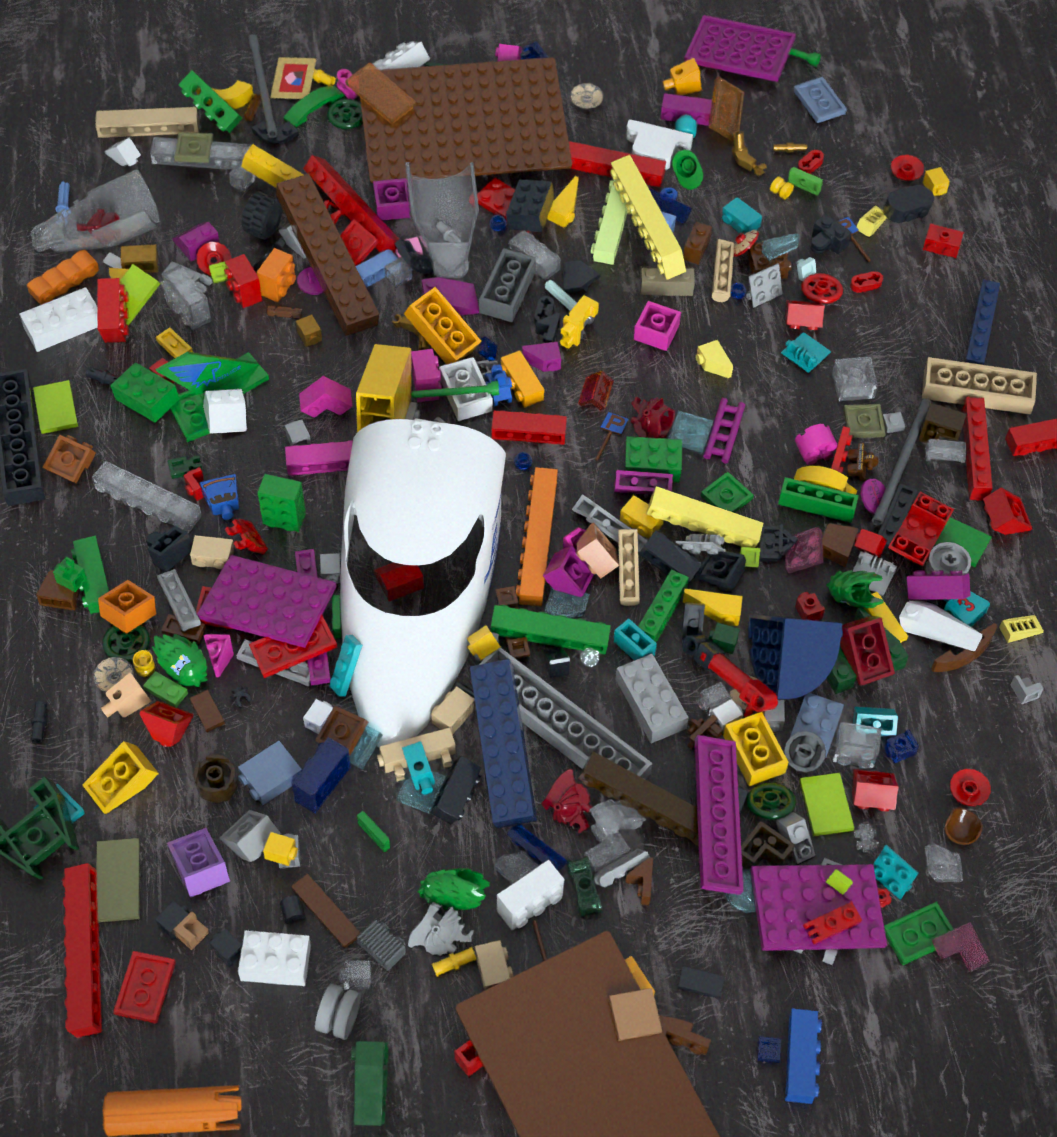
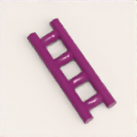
M721 398L703 457L710 459L712 454L722 456L721 461L726 464L730 459L745 409V403L739 402L738 407L727 405L728 400L726 398ZM724 412L735 414L734 420L723 419ZM720 426L731 428L729 435L718 433ZM715 441L727 442L725 450L714 447Z

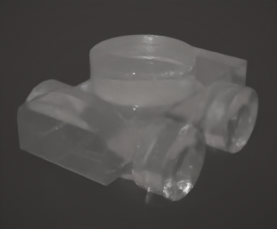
M871 823L859 824L858 829L854 831L855 838H860L861 840L856 842L857 849H862L863 852H875L876 848L879 847L878 840H874V837L877 835L876 828H872Z

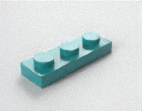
M353 635L345 636L333 676L330 680L329 686L339 697L346 696L363 646Z

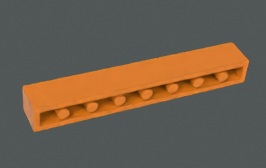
M535 467V475L531 474L530 486H533V490H529L528 501H531V505H527L526 516L529 517V521H525L524 532H527V537H523L522 548H525V553H521L520 564H523V569H519L518 580H521V585H517L516 588L519 604L542 606L545 586L543 574L547 568L558 469Z

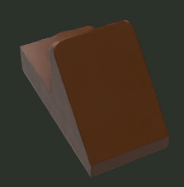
M653 858L646 859L626 876L627 884H638L637 897H641L642 905H649Z

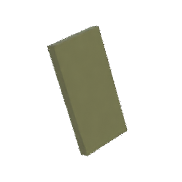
M139 838L97 841L96 870L99 922L140 919Z

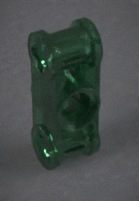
M586 855L583 859L574 861L566 860L567 870L573 884L581 918L585 917V914L602 913L601 901L596 891L588 856ZM585 883L589 888L581 889L579 885Z

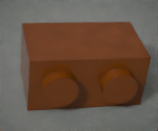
M699 222L695 223L684 246L683 259L685 261L700 264L711 239L712 226Z

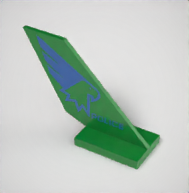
M186 352L155 369L158 373L197 395L205 393V391L242 389L244 394L269 380V375L249 352L237 359Z

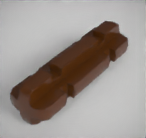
M260 94L253 95L244 114L246 121L253 120L261 103Z
M268 306L267 315L301 318L302 309Z

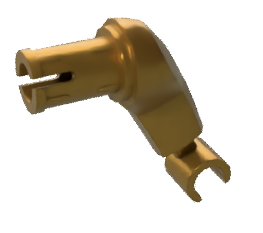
M733 132L734 147L732 148V153L738 165L750 171L754 169L756 175L764 174L765 171L763 170L767 166L764 163L756 165L757 160L748 154V149L744 145V132Z
M396 314L395 319L398 321H392L395 328L402 327L413 332L419 338V351L430 349L429 343L406 316L401 318L399 314Z

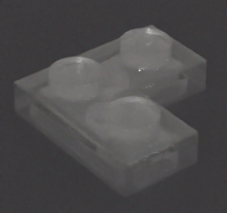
M609 817L591 826V830L600 844L584 852V856L594 872L631 852V849Z

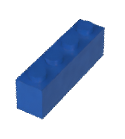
M792 1008L790 1012L785 1101L812 1104L814 1098L818 1097L819 1083H815V1077L819 1075L820 1062H816V1054H820L821 1041L817 1040V1033L821 1032L822 1024L821 1019H818V1011Z

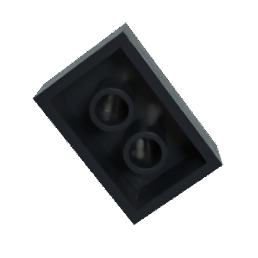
M519 180L506 212L509 230L543 231L555 199L552 182Z

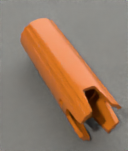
M239 1085L108 1092L103 1103L105 1134L107 1136L240 1129V1124H221L219 1122L238 1118V1111H241V1097L218 1095V1093L238 1091Z

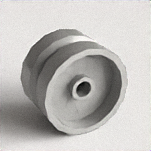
M939 543L931 550L924 571L925 574H932V571L943 570L944 573H950L952 570H962V573H968L971 567V558L969 553L956 543Z
M331 983L326 989L318 1009L315 1022L316 1031L327 1034L333 1028L335 1037L346 1040L354 1026L359 1011L361 993L350 989L344 994L341 986Z

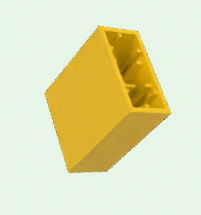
M374 345L356 392L357 433L362 428L379 421L406 418L409 404L411 403V348Z

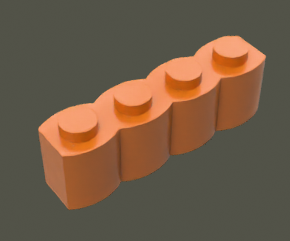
M81 250L71 258L62 261L57 267L51 268L42 276L31 280L27 284L28 291L40 305L52 301L56 296L65 294L71 287L80 285L84 279L94 276L99 271L98 263L86 250Z

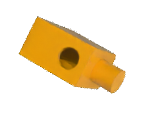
M694 58L671 68V78L662 81L665 91L673 88L676 95L702 91L700 70Z

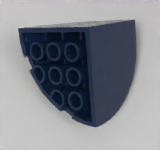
M749 614L748 639H752V648L749 651L757 679L774 691L778 699H793L810 693L827 678L834 667L839 653L840 639L843 634L842 623Z

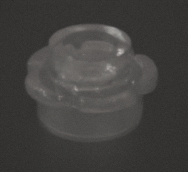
M586 648L581 653L580 659L585 666H594L599 661V652L596 649L593 650V648Z

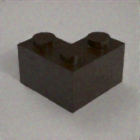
M931 403L919 442L936 447L940 436L958 441L967 414Z
M760 821L741 845L742 867L750 872L751 867L757 866L763 858L774 866H784L792 856L795 844Z

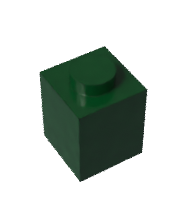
M717 623L715 630L711 629L709 640L724 652L733 655L740 629Z

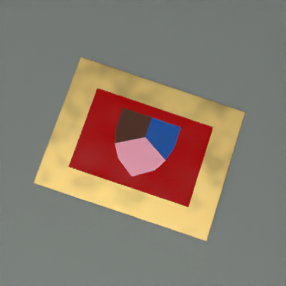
M279 57L270 98L302 99L310 93L316 58Z

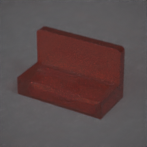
M602 370L587 376L578 404L583 406L592 403L600 411L606 409L614 381Z

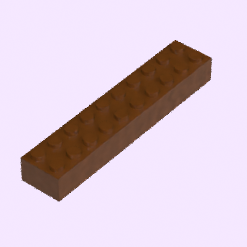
M305 174L277 183L276 196L279 199V203L345 336L377 326L380 314L310 175Z

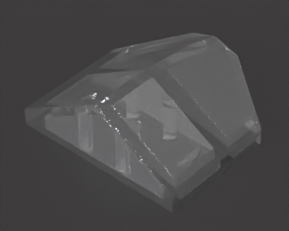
M933 843L925 847L928 873L936 882L963 881L960 854L953 853Z
M524 851L503 855L495 860V868L511 884H514L539 867Z

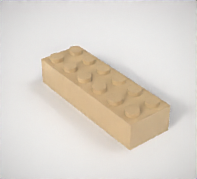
M928 357L924 369L922 399L964 405L966 397L984 398L985 408L1031 414L1035 404L1037 373Z

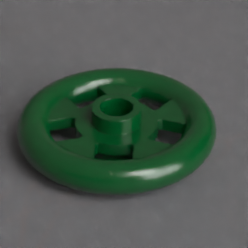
M341 99L334 102L327 111L329 122L340 129H353L363 123L361 103L353 99ZM334 114H339V117L335 118ZM355 114L360 115L359 118H354Z
M113 625L103 637L104 652L109 658L117 662L118 660H123L125 663L132 662L135 653L141 650L147 651L150 645L149 633L142 625L120 635L117 634L120 629ZM135 630L140 633L137 637L132 634ZM116 640L117 646L111 647L110 642ZM136 643L141 644L138 650L134 649ZM120 650L128 651L127 655L119 654Z
M764 783L750 790L746 803L749 810L756 816L775 820L789 815L795 808L796 799L793 792L787 787L777 783ZM783 794L786 798L781 800L779 795ZM755 798H761V803L755 802ZM781 805L784 806V808L781 809V810L777 809V808H779Z

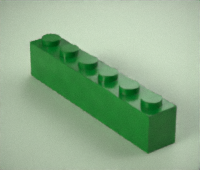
M495 605L490 631L502 637L513 639L526 637L527 641L605 655L611 625H606L603 622H589L581 618L571 619L564 615L554 616L546 612L537 613L524 608L515 609L507 605Z

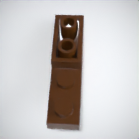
M659 1016L661 1028L671 1044L688 1047L695 1054H707L711 1039L691 1032L693 1023L677 1018Z

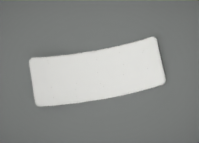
M109 252L103 262L113 268L122 269L121 258Z

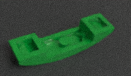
M335 86L319 88L298 101L284 116V120L286 122L289 121L296 128L307 121V115L328 102L333 104L345 97V94Z

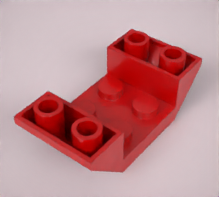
M920 491L888 548L923 566L954 509Z

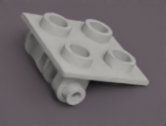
M778 263L749 276L750 290L746 297L748 300H752L753 307L783 294Z
M690 534L686 536V541H676L677 544L682 546V549L689 550V553L700 554L701 551H707L708 554L725 552V549L721 548V544H724V537L720 535Z
M861 551L853 572L867 571L881 575L883 579L871 582L869 590L884 596L897 566L894 565V562L891 563L883 560L882 557L879 559L877 555L874 557V555L867 553V551Z

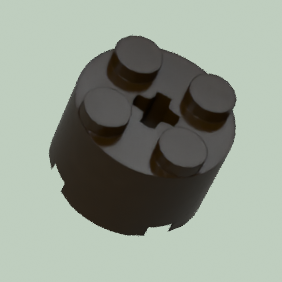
M216 754L209 755L195 766L193 773L194 781L202 799L209 802H222L232 798L237 789L238 782L235 768L228 758Z

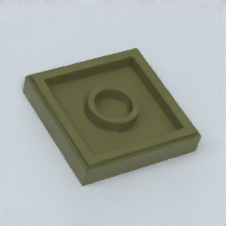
M179 132L174 156L175 161L209 163L213 134Z
M880 404L844 405L846 427L850 428L849 435H852V438L885 437L886 433Z

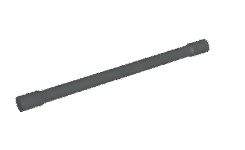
M251 34L248 40L252 51L267 135L270 138H274L277 136V129L272 114L259 50V41L257 35Z
M922 399L919 405L917 415L881 502L873 516L872 523L876 526H881L887 515L892 497L932 403L929 399Z

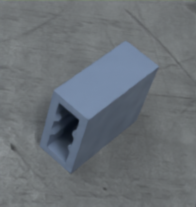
M277 741L238 767L240 782L243 786L247 785L250 788L249 792L255 801L259 800L262 805L304 779L302 769L280 741Z

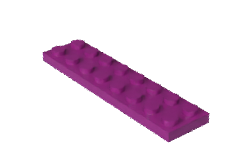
M697 735L695 738L700 887L705 890L740 895L743 892L736 741Z

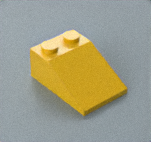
M123 741L82 786L102 812L107 814L146 788L159 773L138 746Z

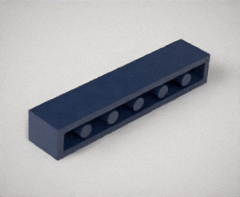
M985 279L982 281L964 360L965 363L984 365L1000 287L999 282Z

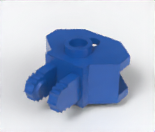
M496 364L491 367V373L485 374L486 385L491 383V381H498L499 395L492 396V404L494 406H498V401L506 400L508 403L512 402L510 391L512 387L511 378L506 376L505 370L503 371L501 365Z

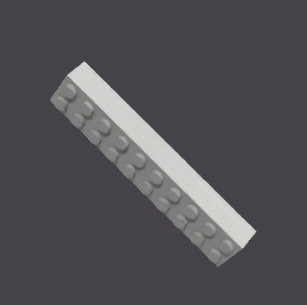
M502 648L489 654L479 664L510 659L514 668L522 723L582 769L588 757L594 751L644 779L651 774L652 763Z

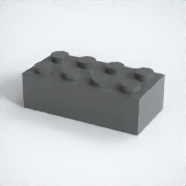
M503 248L479 299V313L513 322L536 272V257Z

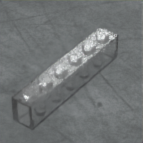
M153 138L150 150L152 164L247 171L241 165L244 155L252 144L213 141L209 163L178 162L174 158L178 139Z
M104 461L92 476L94 486L98 491L106 492L114 499H120L129 506L137 507L145 514L153 515L160 521L168 522L190 533L202 517L199 505L107 461Z

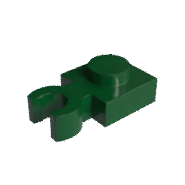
M186 456L167 460L172 479L184 477L190 470H195L198 467L203 470L201 464H195L200 462L199 456H193L190 460H187Z

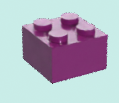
M407 178L373 181L376 212L381 220L412 218Z

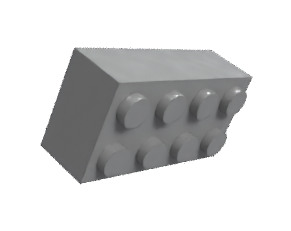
M653 654L617 668L616 681L650 743L687 729L689 717Z

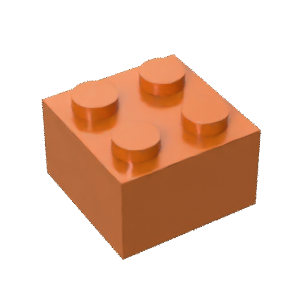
M274 248L256 273L259 277L261 295L263 297L279 302L286 295L290 285L294 284L296 275L293 255Z
M126 580L98 598L100 616L125 633L132 631L156 615L154 596L129 580Z

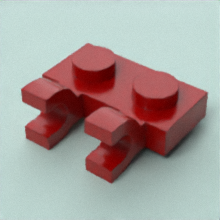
M234 519L232 521L234 526L225 528L228 535L233 536L239 533L242 537V541H235L233 543L236 549L248 548L251 552L264 554L268 550L251 521Z

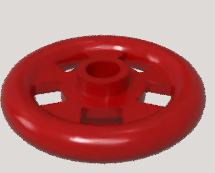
M811 274L801 284L803 294L816 303H833L843 293L841 283L835 277L828 274Z

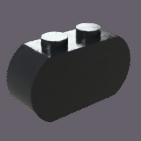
M922 185L890 192L884 204L883 213L890 221L895 223L923 218L928 215L932 207L934 195L927 187Z

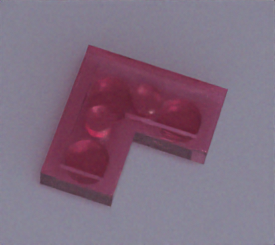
M971 922L932 939L941 960L960 952L969 971L990 962Z

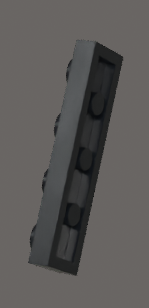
M900 483L878 532V535L883 536L887 540L884 548L889 549L891 541L912 506L918 491L917 489Z

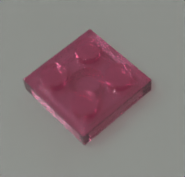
M816 527L795 534L798 541L785 554L786 571L793 573L823 563L822 530Z

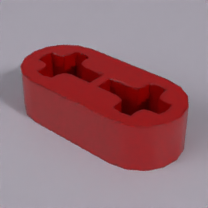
M812 150L799 161L798 169L811 174L822 165L824 154L819 150Z
M876 271L856 275L851 280L850 288L857 293L878 289L882 285L883 275Z

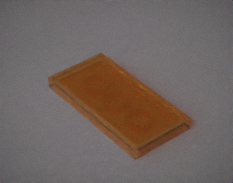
M370 62L345 80L349 88L391 124L416 106L415 100Z
M719 76L715 79L708 127L734 142L733 132L740 130L744 92Z

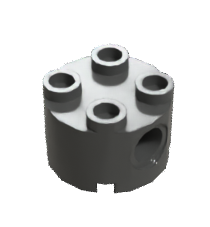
M803 731L789 738L784 752L791 767L798 771L809 772L819 768L825 761L826 746L815 733Z

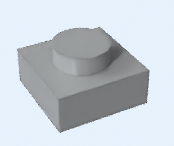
M901 412L883 414L886 433L905 430Z

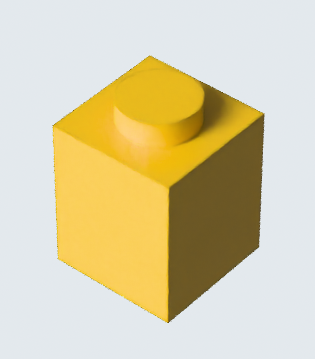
M939 167L926 171L923 180L924 186L934 196L947 193L950 181L942 168Z
M487 625L467 637L470 643L467 646L473 656L477 654L480 660L500 648Z
M271 832L263 852L265 859L289 866L291 859L294 860L296 858L298 848L296 847L295 839Z

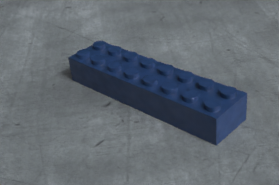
M510 659L471 666L470 672L493 824L497 828L538 821L513 665Z

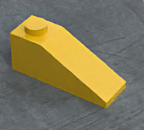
M575 176L553 201L547 217L548 220L563 228L568 223H571L575 217L578 177Z
M684 589V603L705 604L704 615L728 626L739 625L742 596Z

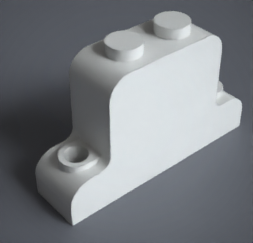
M629 119L626 138L628 141L634 142L633 155L666 161L667 170L670 168L676 153L682 150H691L693 134Z

